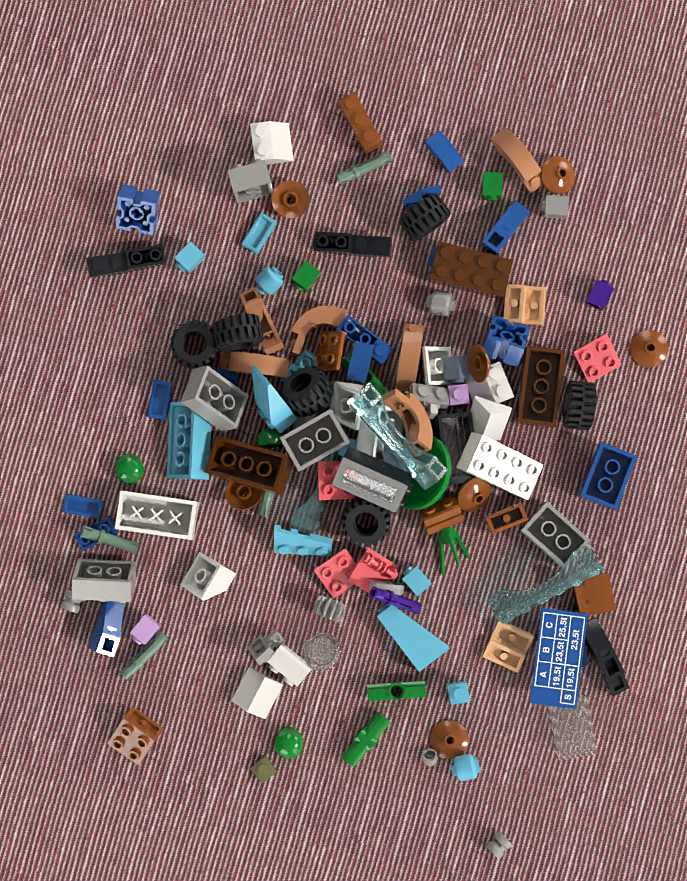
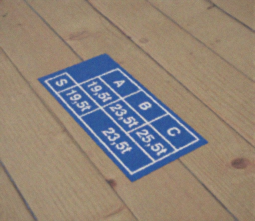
M547 608L541 609L530 703L570 709L577 708L588 614Z

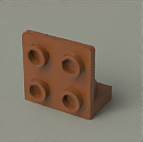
M322 331L319 339L320 346L316 357V367H319L322 371L339 373L345 332Z
M606 572L570 580L578 613L588 614L589 617L590 615L616 610L609 573Z
M132 707L108 741V745L139 765L164 728Z

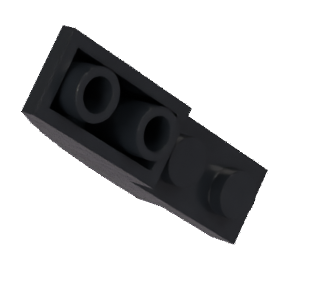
M315 232L313 251L358 257H391L392 238L353 235L352 233Z
M163 244L86 258L89 278L119 275L166 264Z
M596 617L588 620L585 643L592 659L596 661L610 695L614 697L630 688L624 676L625 671Z

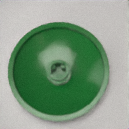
M405 436L402 437L401 444H404ZM433 436L431 450L418 456L411 452L414 466L407 470V472L413 474L410 482L414 484L410 493L404 494L407 497L404 508L412 510L427 508L443 495L448 486L451 476L450 455L443 442ZM389 485L385 487L387 493L396 495L397 490Z

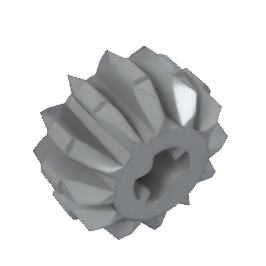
M323 595L318 596L313 608L315 614L335 622H341L346 610L345 604Z

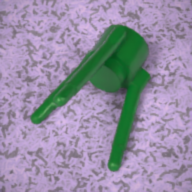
M454 527L439 531L441 535L438 536L441 575L445 574L444 542L445 545L450 544L457 565L460 564L454 545L456 540L466 558H470L458 531H455Z

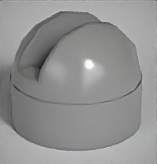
M434 749L424 750L422 753L424 764L427 766L436 764L438 759L437 752Z

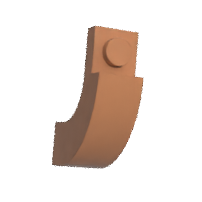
M505 127L490 138L497 152L515 169L527 192L531 194L543 185L540 167L524 144L510 130Z
M257 287L240 293L239 296L246 312L259 316L264 338L261 344L266 355L284 348Z
M319 306L304 313L296 321L291 331L292 334L298 336L292 340L290 346L293 349L292 353L297 356L301 355L306 338L314 328L330 326L337 329L345 319L347 310L336 306Z
M405 323L395 385L397 390H410V385L416 383L423 338V325Z
M221 352L220 369L233 373L252 374V367L255 365L266 377L287 378L289 359L255 353Z
M397 389L382 395L381 402L395 411L403 421L406 432L404 447L416 456L431 450L433 441L432 427L427 412L420 401L412 393L404 395Z

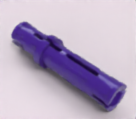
M372 587L369 592L371 599L381 601L384 605H393L414 614L419 613L421 610V603L396 595L391 590L385 591Z

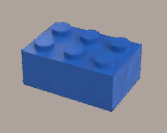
M598 443L578 497L613 511L617 510L637 456L606 443Z

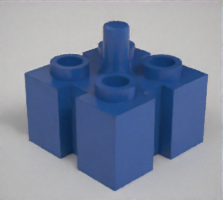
M123 184L117 198V209L119 211L116 215V229L131 231L132 228H137L138 233L153 236L158 224L159 211L157 209L160 203V191L145 189L144 192H140L138 187Z
M494 315L483 346L488 357L495 359V362L500 361L501 363L503 360L508 365L518 367L525 349L530 327L519 323L513 325L508 323L507 319Z

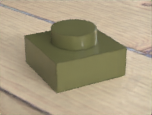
M264 756L250 767L261 783L277 772V769L267 756Z

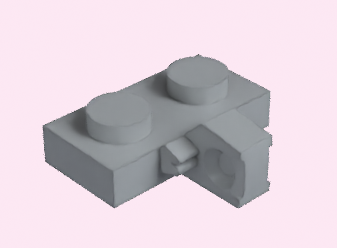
M417 383L410 385V393L425 407L429 419H434L438 414L439 408L446 409L449 406L448 388Z
M274 630L266 638L262 635L258 636L247 648L254 660L261 665L271 659L274 647H278L284 639Z

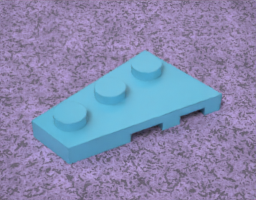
M275 524L274 553L318 555L322 557L332 556V538L312 533L303 535L299 534L296 529L291 528L290 531L281 529L280 525Z

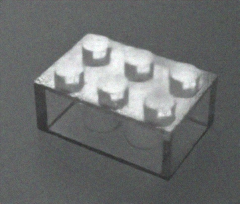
M578 695L576 709L547 705L555 754L559 761L597 754L587 695Z

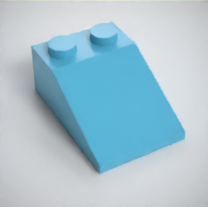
M254 365L252 367L255 404L259 407L257 412L271 430L276 428L279 433H282L298 419L270 382Z

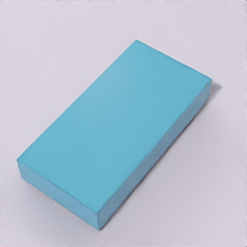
M261 212L241 245L258 255L277 225V221Z

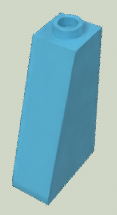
M383 605L377 610L379 612L376 615L419 672L450 649L446 643L397 607Z

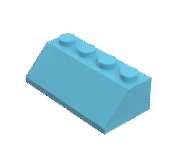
M170 402L167 478L209 480V474L205 473L211 451V423L181 402Z

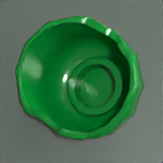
M266 428L258 434L256 446L267 449L283 448L285 446L280 437L284 436V434L279 433L276 429Z
M128 453L117 459L115 473L121 482L132 484L142 478L144 466L140 457Z
M284 727L275 736L274 749L279 756L285 759L297 757L302 751L303 736L298 729Z

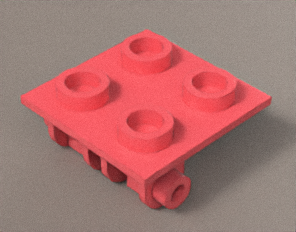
M607 333L575 350L574 354H572L574 359L578 361L587 382H593L621 366V362Z
M342 460L318 461V500L352 499L356 497V495L332 485ZM348 468L345 474L356 478L355 470Z
M368 547L347 580L369 593L370 580L390 581V579H396L398 577L396 570L398 566Z
M344 548L330 559H327L323 564L317 566L314 572L332 597L336 598L354 585L347 579L357 564L346 548Z

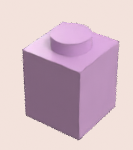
M467 384L447 387L449 407L469 404Z
M145 614L130 632L133 635L132 639L139 645L142 643L146 645L161 628V625L148 614Z

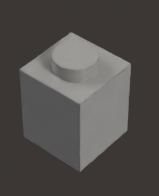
M546 195L544 200H541L540 212H543V217L566 219L568 216L569 196Z

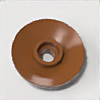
M561 156L548 158L541 167L543 185L554 194H563L569 191L575 181V172L571 163Z
M284 181L272 193L273 208L282 217L297 218L309 206V193L305 186L297 181ZM293 198L294 203L289 204L287 200Z
M643 330L632 339L630 354L638 365L646 368L656 367L666 359L668 343L661 333L655 330ZM652 345L653 351H648L647 346Z
M474 344L468 352V368L472 378L476 382L481 383L488 377L490 359L483 346Z
M477 477L466 481L457 495V502L460 508L466 512H473L482 508L491 495V485Z
M230 481L225 488V498L228 504L238 510H247L254 507L260 501L263 494L262 490ZM244 492H248L247 496H242Z
M445 720L434 727L431 732L430 742L437 755L445 759H454L466 751L469 744V736L461 723L454 720ZM453 737L454 741L449 744L446 742V739Z

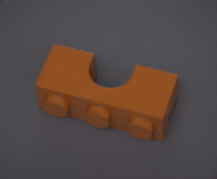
M355 91L338 100V107L345 120L350 123L354 130L356 139L365 155L381 147L382 139Z

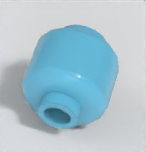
M265 267L255 278L258 291L263 295L265 293L273 295L283 285V275L275 267Z
M472 754L456 756L454 764L451 765L452 775L457 776L459 781L475 779L480 772L477 757H473Z

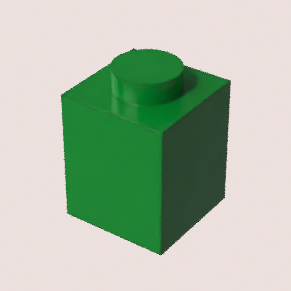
M483 172L481 198H486V201L495 202L501 198L503 173Z
M305 261L292 278L293 286L300 292L304 290L308 293L321 276V272Z

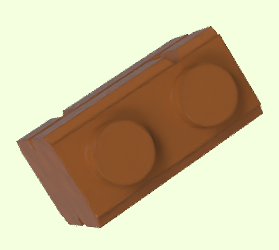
M454 495L444 497L427 508L419 509L428 535L464 521L460 506Z
M521 502L484 516L491 535L528 521Z

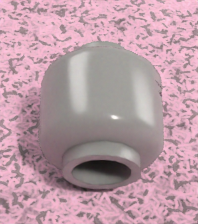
M434 290L432 294L428 295L427 308H429L431 314L448 316L450 311H454L456 300H453L452 293Z

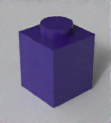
M604 279L601 281L597 280L585 303L602 311L615 288L611 287L612 284Z

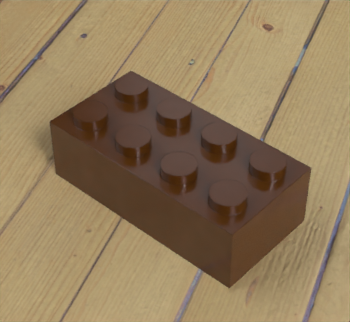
M438 242L428 282L502 300L505 296L513 260Z
M528 345L525 347L516 424L546 428L556 427L565 350Z
M216 436L205 473L212 477L282 496L293 461L286 454Z

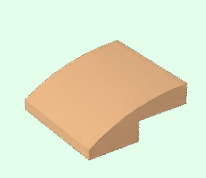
M507 284L504 319H507L508 323L544 326L547 288Z
M499 619L482 657L518 673L534 635Z

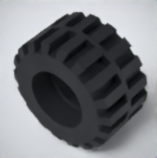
M433 194L409 209L401 217L399 223L411 240L417 241L442 225L451 215V211L438 194Z
M243 313L227 316L212 325L215 345L218 351H242L253 348L264 340L259 316L255 314Z
M198 320L185 321L186 323L178 325L179 328L173 331L174 335L170 339V348L176 360L184 367H188V369H196L213 363L219 353L216 349L212 327L206 324V322ZM193 334H200L206 340L205 350L196 356L189 355L184 349L185 340Z
M313 365L301 367L291 373L285 379L286 381L280 389L282 399L298 417L317 414L326 407L334 394V388L323 371Z
M569 381L563 401L562 418L565 428L589 431L592 427L597 402V391L594 383Z
M354 497L351 503L348 502L346 508H344L342 530L345 531L346 538L350 537V542L352 543L358 542V546L365 544V547H370V543H373V546L378 544V541L382 542L384 536H387L390 529L391 514H389V510L360 497L358 499ZM360 513H371L377 518L378 523L371 528H363L357 524L355 517Z

